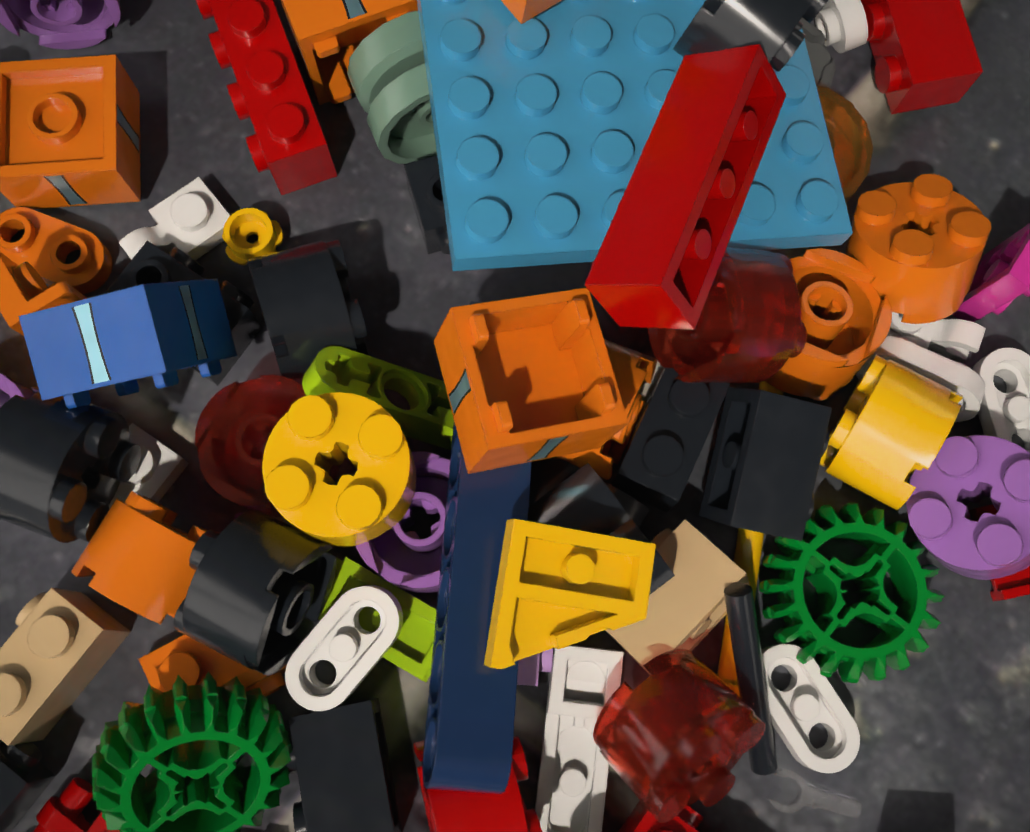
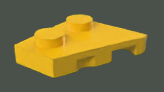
M508 519L505 527L484 665L490 668L504 669L515 665V661L552 648L561 649L587 640L590 635L603 630H616L646 619L656 544L520 519Z

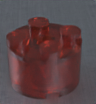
M727 246L725 251L727 253H724L695 330L648 328L653 353L663 368H673L680 375L676 379L686 383H757L776 374L788 358L797 357L805 347L807 331L804 323L801 321L800 295L793 276V267L791 261L785 255L762 249Z
M259 375L261 378L251 379L242 383L236 381L225 386L210 399L197 422L195 446L198 447L200 469L204 478L217 493L245 510H258L271 517H283L267 498L262 473L264 453L260 449L268 441L273 428L289 411L291 405L299 398L306 396L303 386L292 379L279 375ZM333 465L328 473L334 481L340 465Z
M675 649L662 653L643 665L651 676L634 690L624 681L604 705L593 731L594 742L601 749L600 752L603 758L660 823L670 821L687 805L690 806L698 800L705 807H710L723 799L731 790L736 780L735 776L730 772L744 753L757 744L766 728L764 722L755 715L754 711L702 660L688 649Z

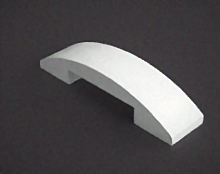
M570 645L561 649L554 648L535 800V811L542 832H602L613 722L617 721L623 651Z

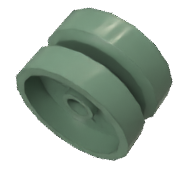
M413 11L382 24L365 37L351 55L347 71L357 99L364 112L368 113L367 123L381 154L385 159L398 164H407L437 155L418 11Z

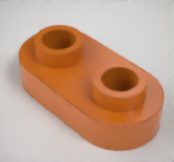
M15 207L0 213V252L18 265L25 261L28 262L39 273L46 284L51 285L66 281L81 294H86L100 288L109 278L112 270L110 251L90 231L26 207ZM25 229L24 235L20 240L11 242L12 237L18 231ZM74 250H81L80 257L74 263L65 264L69 253Z

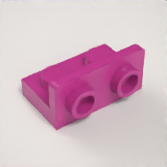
M1030 223L982 256L970 289L959 309L952 314L958 319L975 322L991 312L999 315L1016 297L1022 294L1030 297Z

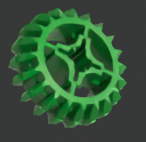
M849 502L842 505L838 514L831 505H824L815 510V521L810 518L806 522L802 541L780 536L775 537L774 541L777 547L786 556L769 554L764 557L763 565L777 573L778 579L761 581L759 583V591L765 594H776L778 604L765 607L762 610V614L765 619L783 618L786 625L775 632L773 635L775 641L778 644H784L797 638L799 641L796 646L801 647V649L798 651L796 659L800 663L806 664L815 656V661L820 667V674L829 678L838 668V673L843 682L857 683L862 675V671L869 680L880 681L886 678L887 665L894 670H905L910 666L906 649L912 652H924L929 647L923 635L918 631V628L936 629L941 624L935 615L926 611V605L941 602L945 595L936 589H927L925 579L937 575L940 568L934 564L920 565L917 557L924 552L926 547L920 540L908 544L903 542L907 533L908 523L899 520L885 528L884 509H870L862 517L861 510L856 503ZM828 540H846L868 549L862 557L853 559L849 565L839 561L836 557L826 559L816 551ZM805 570L807 571L805 578L815 587L818 595V604L812 615H810L803 594ZM886 572L889 574L893 587V603L886 596L883 588ZM854 579L853 582L858 590L851 593L858 594L857 603L845 604L846 602L841 594L848 590L840 589L841 582ZM853 618L860 621L863 625L873 624L881 630V633L873 640L856 648L841 644L830 637L836 628L846 627Z
M208 671L199 685L187 686L186 682L178 675L172 690L163 693L148 685L146 694L143 697L144 704L124 701L121 712L118 714V720L105 722L104 731L100 736V744L96 745V753L92 757V796L96 801L97 810H102V817L106 821L107 830H120V832H240L243 825L262 826L264 809L280 806L281 788L290 784V772L288 767L285 766L291 762L290 753L292 752L289 732L285 731L281 712L277 710L276 704H268L267 697L262 694L260 687L245 692V687L237 676L222 687H219ZM243 753H245L243 758L236 765L235 760H237ZM147 764H150L154 767V770L144 777L140 772Z

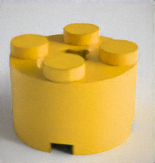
M875 355L863 378H860L844 406V413L836 427L830 432L829 443L819 465L825 467L824 472L898 510L916 489V487L907 483L910 475L914 473L915 469L921 471L925 468L928 470L941 449L961 408V405L958 403L963 398V395L891 359L886 360Z
M333 392L307 395L299 398L273 428L263 454L262 473L267 498L292 525L313 538L330 545L356 546L380 536L402 520L414 497L417 479L416 468L411 449L400 425L381 405L357 394ZM345 458H349L357 471L354 476L342 475L336 485V482L328 473L333 465L339 466Z

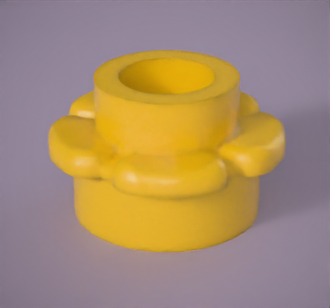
M255 208L237 210L229 216L224 225L222 238L227 243L225 252L234 263L242 266L247 265V259L277 252L276 247L280 246L283 242V231L279 223L275 220H270L268 214ZM255 234L258 236L257 242L253 244L248 243L247 240L250 235Z

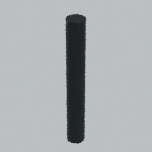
M735 583L724 589L750 768L755 774L769 775L777 770L778 765L753 590L748 584Z

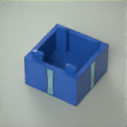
M218 278L142 284L19 316L42 401L63 396L68 409L89 405L91 403L89 390L115 385L117 395L120 397L138 393L139 385L137 379L153 376L154 384L158 389L177 385L179 378L176 370L198 365L203 378L221 374L220 360L237 356Z

